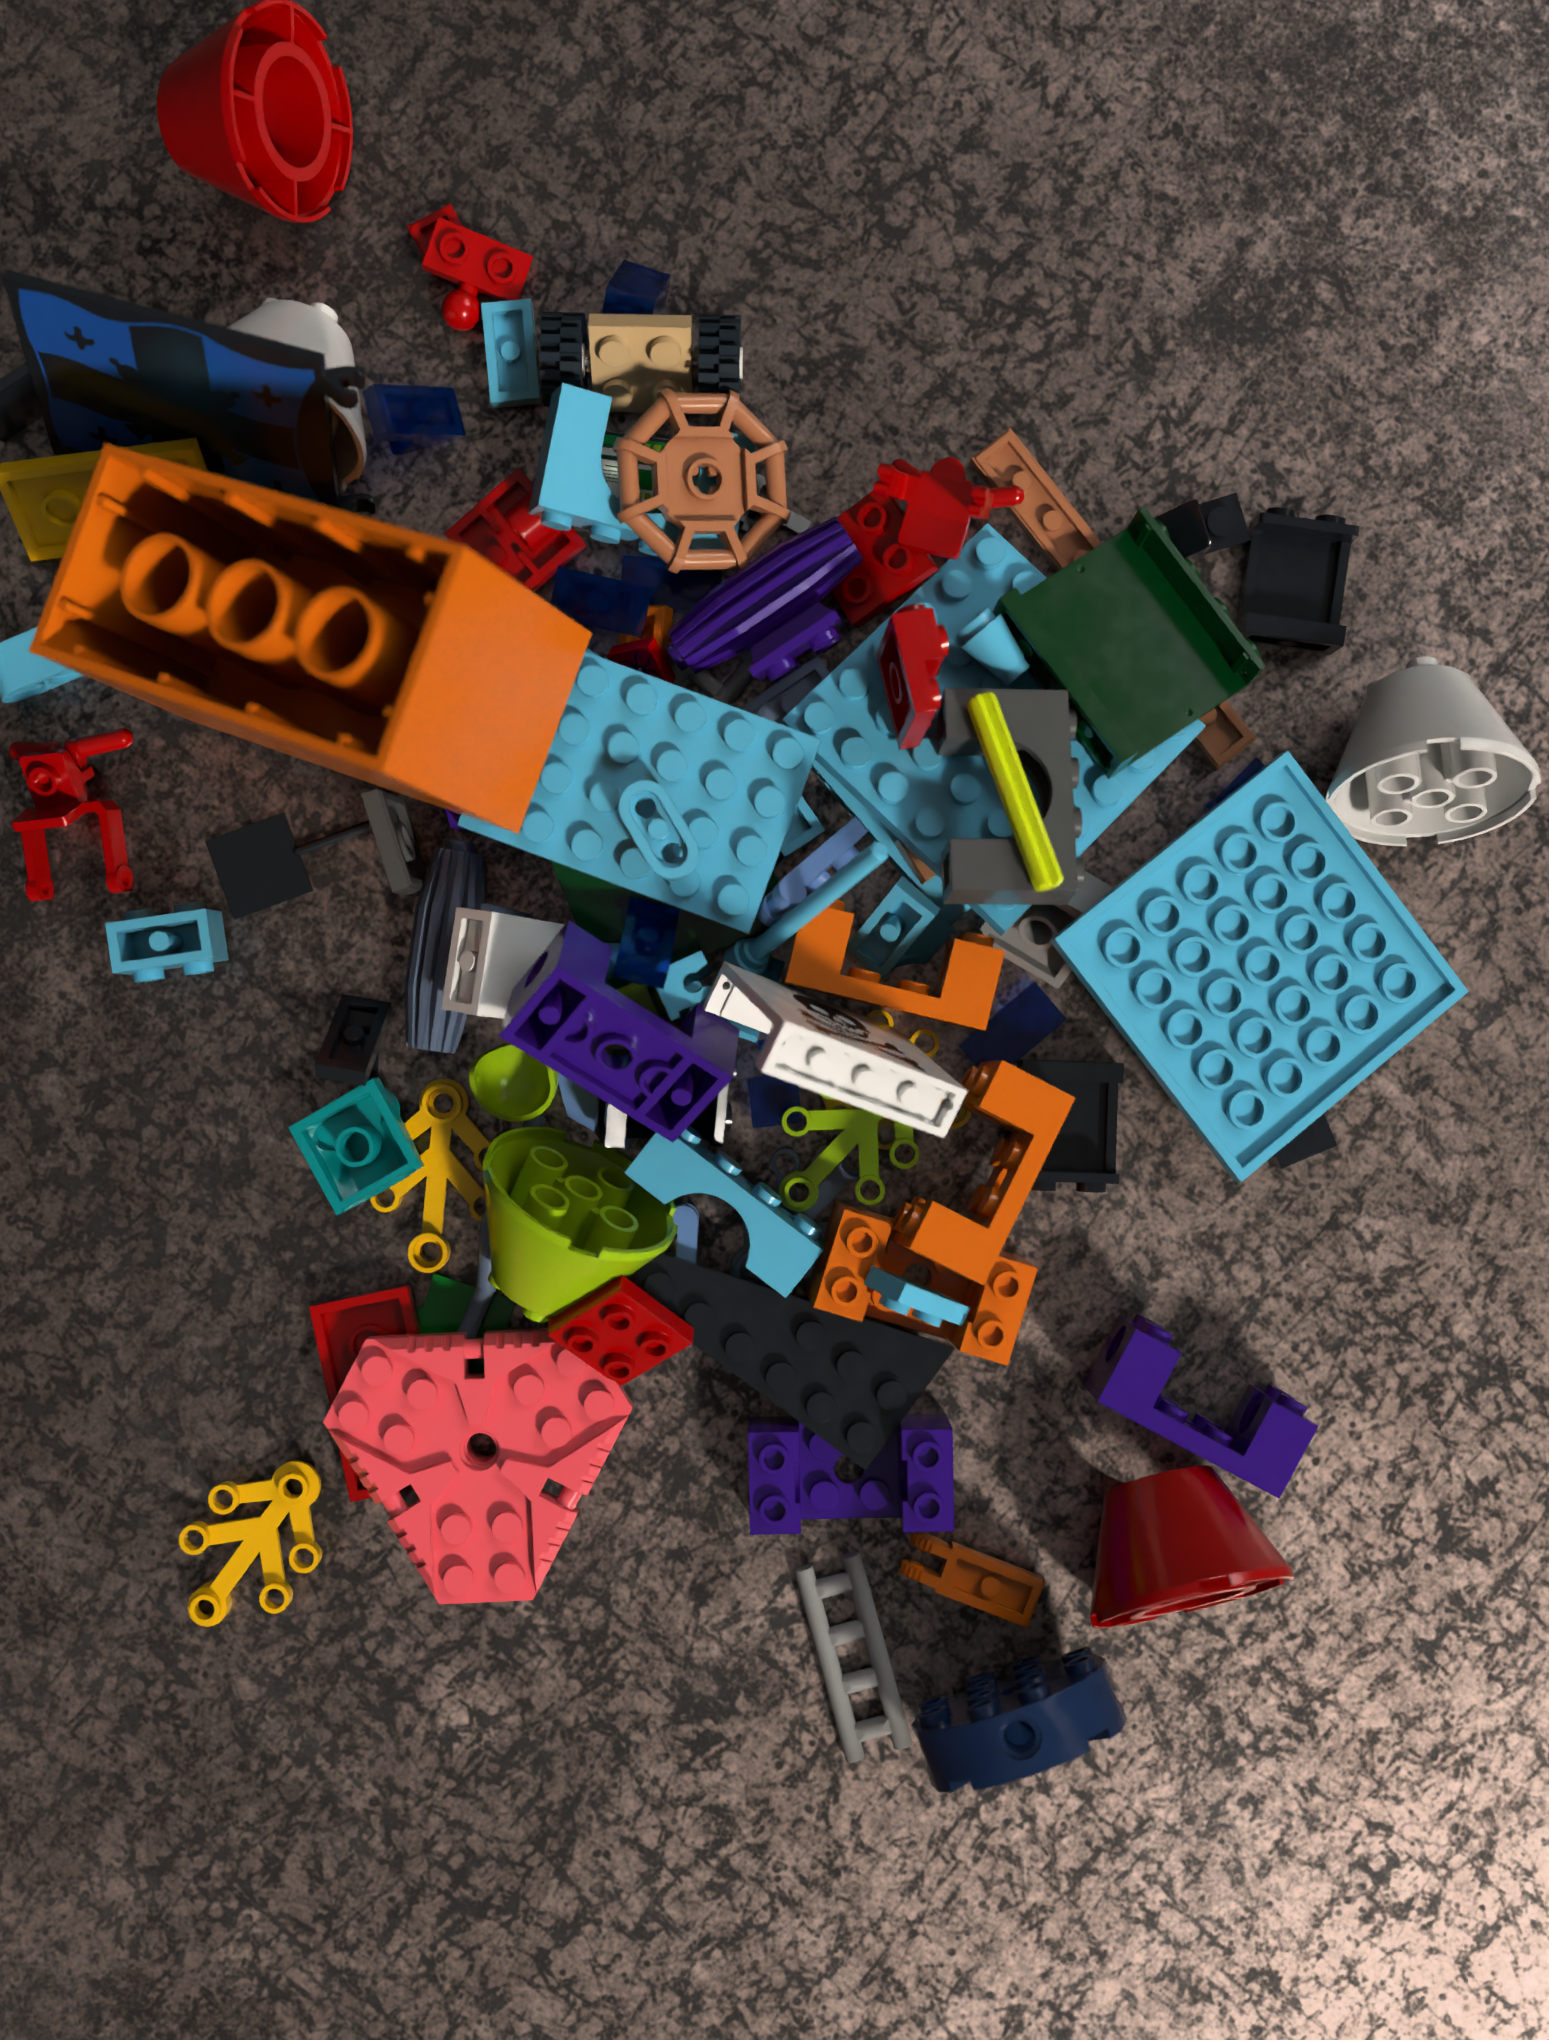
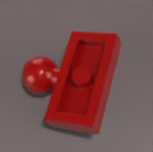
M438 216L421 269L459 285L457 290L451 291L443 299L441 313L449 327L457 331H467L478 323L481 316V306L477 299L478 293L497 301L519 300L533 256Z

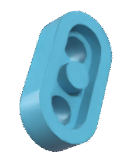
M650 780L636 781L626 787L619 799V814L652 871L659 877L667 880H678L688 876L697 865L699 849L692 833L667 791L660 784ZM643 800H651L656 804V811L649 818H642L636 812L637 805ZM678 845L681 847L683 855L680 861L671 864L663 859V851L667 846Z

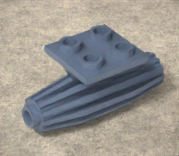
M446 840L444 849L434 848L423 882L424 887L420 891L415 907L404 984L406 1047L444 1053H456L468 1014L441 1009L456 907L531 918L530 913L485 904L484 856L475 853L476 844Z

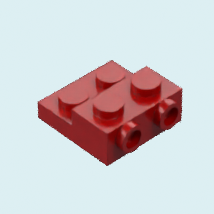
M924 604L908 605L897 610L895 614H891L876 653L899 750L919 747L928 727H931L936 709H939L941 704L939 686L935 677L939 675L943 659L949 653L948 636L945 627L937 625L933 607L926 608Z

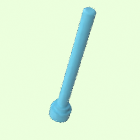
M878 841L871 843L758 938L739 939L726 950L723 961L758 975L763 973L768 966L769 954L888 858L889 854L886 846Z

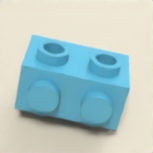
M203 901L174 905V913L156 915L155 909L134 910L125 912V920L105 923L112 974L133 975L134 983L165 979L164 970L183 967L184 975L214 972V962L229 960L222 911L205 908Z

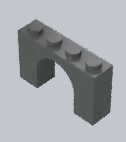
M944 688L940 696V708L936 709L937 755L985 756L969 715L967 703L975 695L993 692L997 697L1023 770L1030 776L1039 793L1040 815L1061 869L1063 882L1056 888L1048 891H1035L1015 838L950 839L941 853L943 904L1066 905L1078 892V888L1081 889L1083 887L1085 877L1084 860L1082 857H1076L1075 838H1079L1081 835L1082 813L1080 807H1074L1073 789H1076L1078 786L1080 770L1078 758L1071 757L1070 740H1073L1076 735L1077 715L1074 708H1069L1068 690Z

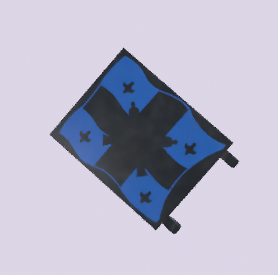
M8 269L5 270L2 276L54 454L66 455L102 450L104 443L117 447H128L197 438L208 473L366 518L369 517L358 513H376V501L371 495L356 493L340 496L329 401L330 397L341 407L350 409L356 407L359 401L358 393L355 389L347 387H356L359 390L364 389L366 385L365 375L361 369L353 366L326 369L324 353Z

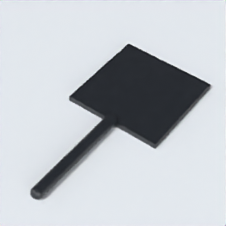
M283 812L205 841L233 918L237 920L313 892L314 890L301 856L372 830L369 820L297 846L286 814Z

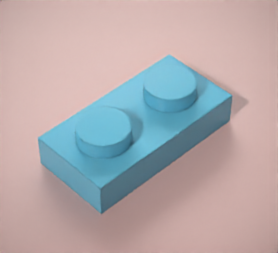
M531 298L481 303L489 394L492 407L502 408L542 404L534 312Z
M871 1266L864 1285L882 1294L878 1302L881 1305L906 1316L911 1307L913 1308L912 1316L936 1327L940 1326L942 1319L963 1326L970 1307L933 1288L875 1266Z

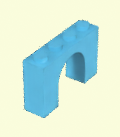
M562 383L551 395L528 514L541 517L540 523L552 529L569 531L571 526L590 530V537L594 540L618 544L620 539L638 543V550L642 553L658 556L626 523H619L616 516L620 512L619 499L613 494L603 475L601 452L612 397ZM732 433L735 437L732 440L741 449L745 447L750 453H754L755 445L747 437ZM699 467L698 474L692 477L694 486L699 487L700 492L703 494H707V490L710 487L716 486L715 477H708L706 468ZM645 513L676 543L680 530L675 525L667 522L662 513ZM740 519L738 520L739 522L734 526V529H735V531H736L737 534H738ZM694 534L689 549H724V544L719 534Z

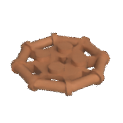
M670 388L661 390L657 393V400L622 438L618 437L615 439L612 448L617 453L620 512L616 516L619 523H626L666 563V570L675 574L680 570L732 569L735 573L741 571L748 566V561L779 526L788 523L791 512L787 509L784 451L788 450L785 440L779 441L739 400L740 394L731 389L726 393L673 392ZM684 414H718V420L715 427L689 426ZM668 420L675 435L659 452L644 446L665 421ZM732 422L759 449L758 451L750 453L745 447L741 449L732 440L735 438L729 431ZM638 461L650 465L652 470L653 497L643 502H640ZM762 461L765 463L766 499L757 495L755 464ZM699 467L706 468L707 476L715 477L716 486L710 487L707 490V494L701 493L699 487L693 484L692 477L698 474ZM658 508L664 519L680 530L676 543L645 513ZM749 509L758 512L761 515L759 520L739 540L734 526L739 522L738 520ZM694 534H719L724 544V549H689Z

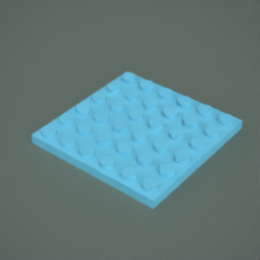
M988 523L962 547L958 559H949L897 609L899 610L912 604H924L926 608L933 607L937 625H943L946 629L949 653L943 659L939 675L935 677L939 686L940 696L944 688L1042 690L1028 670H1025L1006 686L1001 679H998L961 648L965 643L957 634L988 607L993 612L1001 596L1014 588L1022 595L1047 579ZM889 617L782 719L781 724L820 738L821 744L815 760L942 880L941 853L950 839H1011L1015 837L985 756L937 755L936 712L932 718L931 727H928L919 747L899 750L876 657L890 619ZM1198 719L1110 779L1106 777L1076 735L1073 740H1070L1071 757L1078 758L1080 770L1078 786L1076 789H1073L1074 807H1080L1082 813L1081 835L1079 838H1075L1076 857H1079L1206 727L1203 722ZM1025 772L1030 789L1032 791L1033 797L1035 799L1036 805L1040 813L1041 804L1039 793L1034 782L1032 781L1030 776ZM968 904L1000 936L1032 906Z
M1288 750L1277 755L1049 940L1233 1181L1236 1182L1244 1181L1469 992Z

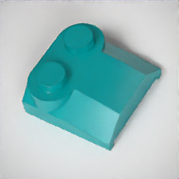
M379 1077L367 1081L366 1086H358L288 1127L336 1216L371 1199L424 1166L400 1117V1104L397 1097L391 1090L383 1086Z

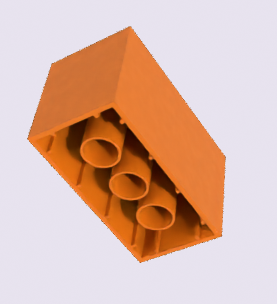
M104 443L29 652L195 723L519 834L592 633L464 545Z

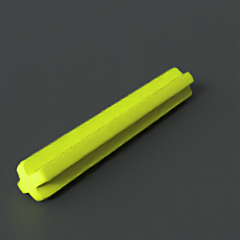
M993 692L975 695L967 703V709L1033 888L1037 892L1054 889L1063 882V875L997 697Z

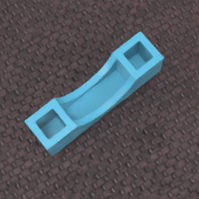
M689 1125L673 1143L655 1132L624 1173L663 1204L683 1195L703 1193L719 1197L732 1205L743 1218L749 1233L750 1249L746 1268L786 1298L824 1251L825 1240L820 1237V1234L823 1232L822 1229L806 1215L798 1213L795 1217L779 1204L783 1201L782 1198L766 1184L758 1182L755 1186L740 1175L742 1167L732 1157L722 1151H718L715 1155L700 1144L702 1136L692 1126Z

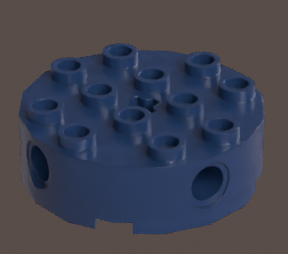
M1090 1647L1070 1651L1062 1655L1060 1659L1042 1662L1040 1655H1033L1012 1664L1013 1673L995 1678L993 1671H986L966 1679L967 1689L948 1698L940 1696L919 1704L917 1707L920 1714L917 1715L911 1727L921 1746L927 1765L926 1771L932 1787L938 1792L952 1793L971 1782L973 1791L999 1786L1041 1773L1091 1751L1088 1741L1109 1739L1123 1730L1127 1718L1122 1704L1118 1701L1112 1690L1107 1673L1106 1659L1092 1654Z

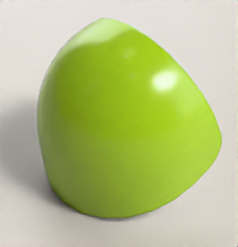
M507 1043L486 1051L474 1060L469 1069V1082L475 1099L489 1114L510 1122H523L534 1119L550 1106L556 1095L559 1073L514 1045Z

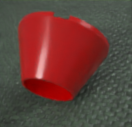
M258 0L250 4L170 63L163 72L157 92V117L160 132L170 156L182 171L279 219L293 223L313 222L331 211L327 204L335 191L344 190L350 171L353 149L352 110L341 65L332 66L328 53L322 41L327 40L328 36L317 20L306 9L291 0Z
M1193 1466L1161 1472L1121 1484L1104 1493L1090 1610L1091 1624L1095 1629L1157 1620V1616L1183 1610L1185 1613L1212 1607L1285 1584L1284 1578H1288V1580L1294 1579L1290 1565L1212 1466Z

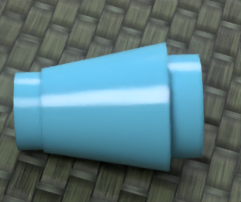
M989 607L957 634L965 643L961 648L998 679H1001L1006 686L1030 667L1002 615L1000 614L996 617Z

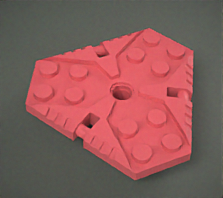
M548 1328L486 1331L484 1338L467 1339V1332L369 1336L365 1340L323 1421L345 1458L347 1457L354 1472L360 1477L361 1483L367 1488L375 1505L382 1502L389 1513L388 1525L397 1535L402 1547L406 1549L407 1555L416 1565L418 1572L439 1605L529 1601L534 1599L580 1510L576 1505L581 1495H588L634 1406L622 1386H619L616 1381L606 1378L548 1337ZM484 1358L485 1374H469L468 1359ZM477 1433L487 1434L494 1440L496 1452L488 1456L479 1454L472 1447L471 1437ZM548 1478L563 1485L558 1497L542 1489ZM409 1484H411L419 1497L418 1500L410 1505L406 1503L399 1492Z

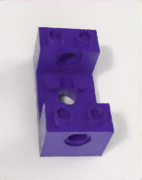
M568 921L512 989L499 1037L673 1143L733 1079L740 1029L718 1015L705 1011L699 1003L680 1022L679 1030L605 984L612 948L571 921ZM611 1044H620L625 1046L631 1054L619 1058L608 1054L604 1047Z
M1119 1314L1082 1383L1096 1401L1280 1499L1318 1428V1425L1304 1416L1308 1407L1270 1384L1267 1385L1265 1391L1249 1384L1225 1431L1222 1430V1426L1198 1413L1191 1420L1187 1418L1189 1413L1178 1407L1179 1404L1161 1393L1182 1354L1169 1344L1173 1335L1142 1315L1136 1314L1133 1321Z
M907 1414L866 1470L862 1468L861 1473L853 1479L841 1478L834 1470L835 1462L844 1454L792 1416L749 1417L750 1535L801 1534V1519L900 1518L903 1532L954 1531L953 1429L946 1414Z

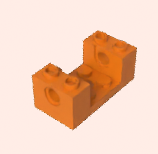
M834 901L797 931L784 984L960 1027L986 1031L1005 950L993 948L994 938L965 932V934H960L959 939L954 938L952 942H946L934 996L932 997L929 996L931 986L901 979L898 980L897 987L895 988L879 984L881 974L854 967L849 969L848 976L840 974L854 918L853 913L844 911L846 902Z
M1003 1060L981 1061L978 1068L971 1066L961 1082V1085L968 1091L960 1107L1011 1133L1009 1139L1002 1138L993 1151L989 1164L994 1169L986 1185L980 1183L970 1198L967 1210L972 1212L970 1218L968 1219L932 1200H924L914 1196L910 1204L904 1202L900 1206L892 1223V1229L897 1231L892 1241L981 1285L985 1284L1075 1100V1097Z
M837 1200L834 1201L823 1237L825 1240L824 1251L815 1262L805 1294L813 1308L863 1322L864 1315L949 1340L960 1352L1008 1366L1038 1270L1036 1266L1021 1256L1000 1251L985 1284L981 1285L892 1241L897 1232L892 1229L893 1217ZM912 1264L926 1266L929 1278L925 1286L933 1288L970 1307L963 1326L942 1319L940 1326L936 1327L912 1316L913 1308L911 1307L906 1316L881 1305L878 1302L882 1294L864 1285L871 1266L901 1277L905 1269Z

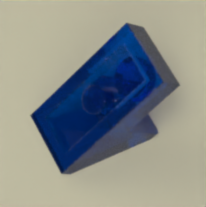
M372 384L362 391L375 441H389L393 455L410 453L456 441L466 436L454 388Z

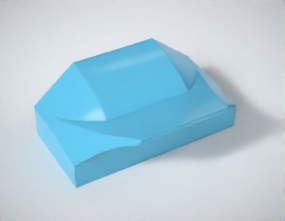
M902 876L847 944L846 951L872 972L881 974L880 978L883 980L890 971L899 966L913 963L926 964L955 929L941 916V909Z

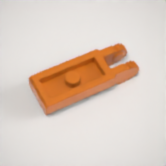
M924 1532L912 1533L909 1541L921 1551L942 1557L944 1560L938 1573L917 1561L903 1559L898 1569L899 1573H902L907 1578L933 1587L935 1593L1018 1625L1028 1627L1045 1584L1043 1576L953 1541L949 1544L938 1537Z

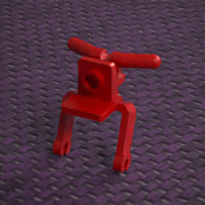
M945 457L938 460L932 466L930 472L920 471L904 459H896L891 465L880 463L877 469V475H880L879 481H875L873 486L874 495L908 502L897 538L900 547L953 560L958 559L963 543L966 541L971 517L988 520L991 509L1017 506L1023 502L1025 496L1023 489L1017 485L997 488L974 485L972 489V482L966 480L963 465L954 457Z
M119 728L85 737L67 739L64 742V747H61L58 741H16L10 745L9 755L14 760L19 761L35 808L24 809L22 814L11 821L14 832L21 831L27 871L25 890L31 902L50 900L54 896V885L51 879L44 829L68 826L83 814L94 812L99 817L107 888L110 893L133 891L134 876L128 866L121 809L113 800L99 801L94 793L89 792L86 782L95 776L92 766L87 767V757L131 746L134 738L130 730Z

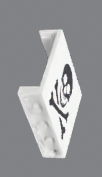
M723 962L702 1007L705 1011L769 1034L755 1062V1065L762 1072L945 1138L968 1091L896 1028L727 962Z

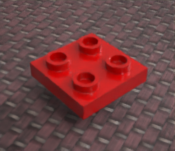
M518 467L444 534L450 542L468 547L535 593L586 547V544L572 527L569 531L552 529L540 523L541 517L528 514L534 484Z
M873 491L837 517L864 560L831 592L850 623L857 628L939 570L930 554L899 546L897 538L905 512L902 511L895 498L874 495Z
M620 1275L588 1297L551 1318L548 1324L547 1336L603 1376L616 1381L619 1386H622L692 1345L694 1328L626 1277Z

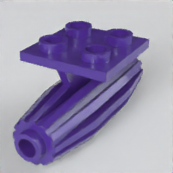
M833 517L778 543L749 563L744 569L739 572L737 571L710 590L668 631L672 642L665 646L666 650L681 671L690 667L695 674H698L751 649L753 665L748 669L752 675L763 682L774 680L775 683H778L799 669L800 665L797 661L809 652L813 651L819 656L842 641L839 632L847 627L835 610L832 611L819 602L864 559L837 517Z

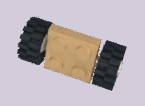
M543 312L541 315L539 372L542 401L545 407H549L552 393L562 383L588 390V372L591 373L592 392L612 397L609 412L645 413L657 400V393L666 388H670L673 392L693 393V374H698V393H726L731 389L741 395V379H743L741 315L700 314L699 354L698 352H692V315L589 314L588 335L590 350H587L588 335L586 333L585 313Z

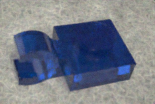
M766 1039L758 1040L759 1054ZM762 1071L761 1076L747 1077L753 1128L782 1125L783 1113L791 1106H801L799 1086L797 1084ZM795 1111L789 1114L787 1124L803 1123L802 1113Z

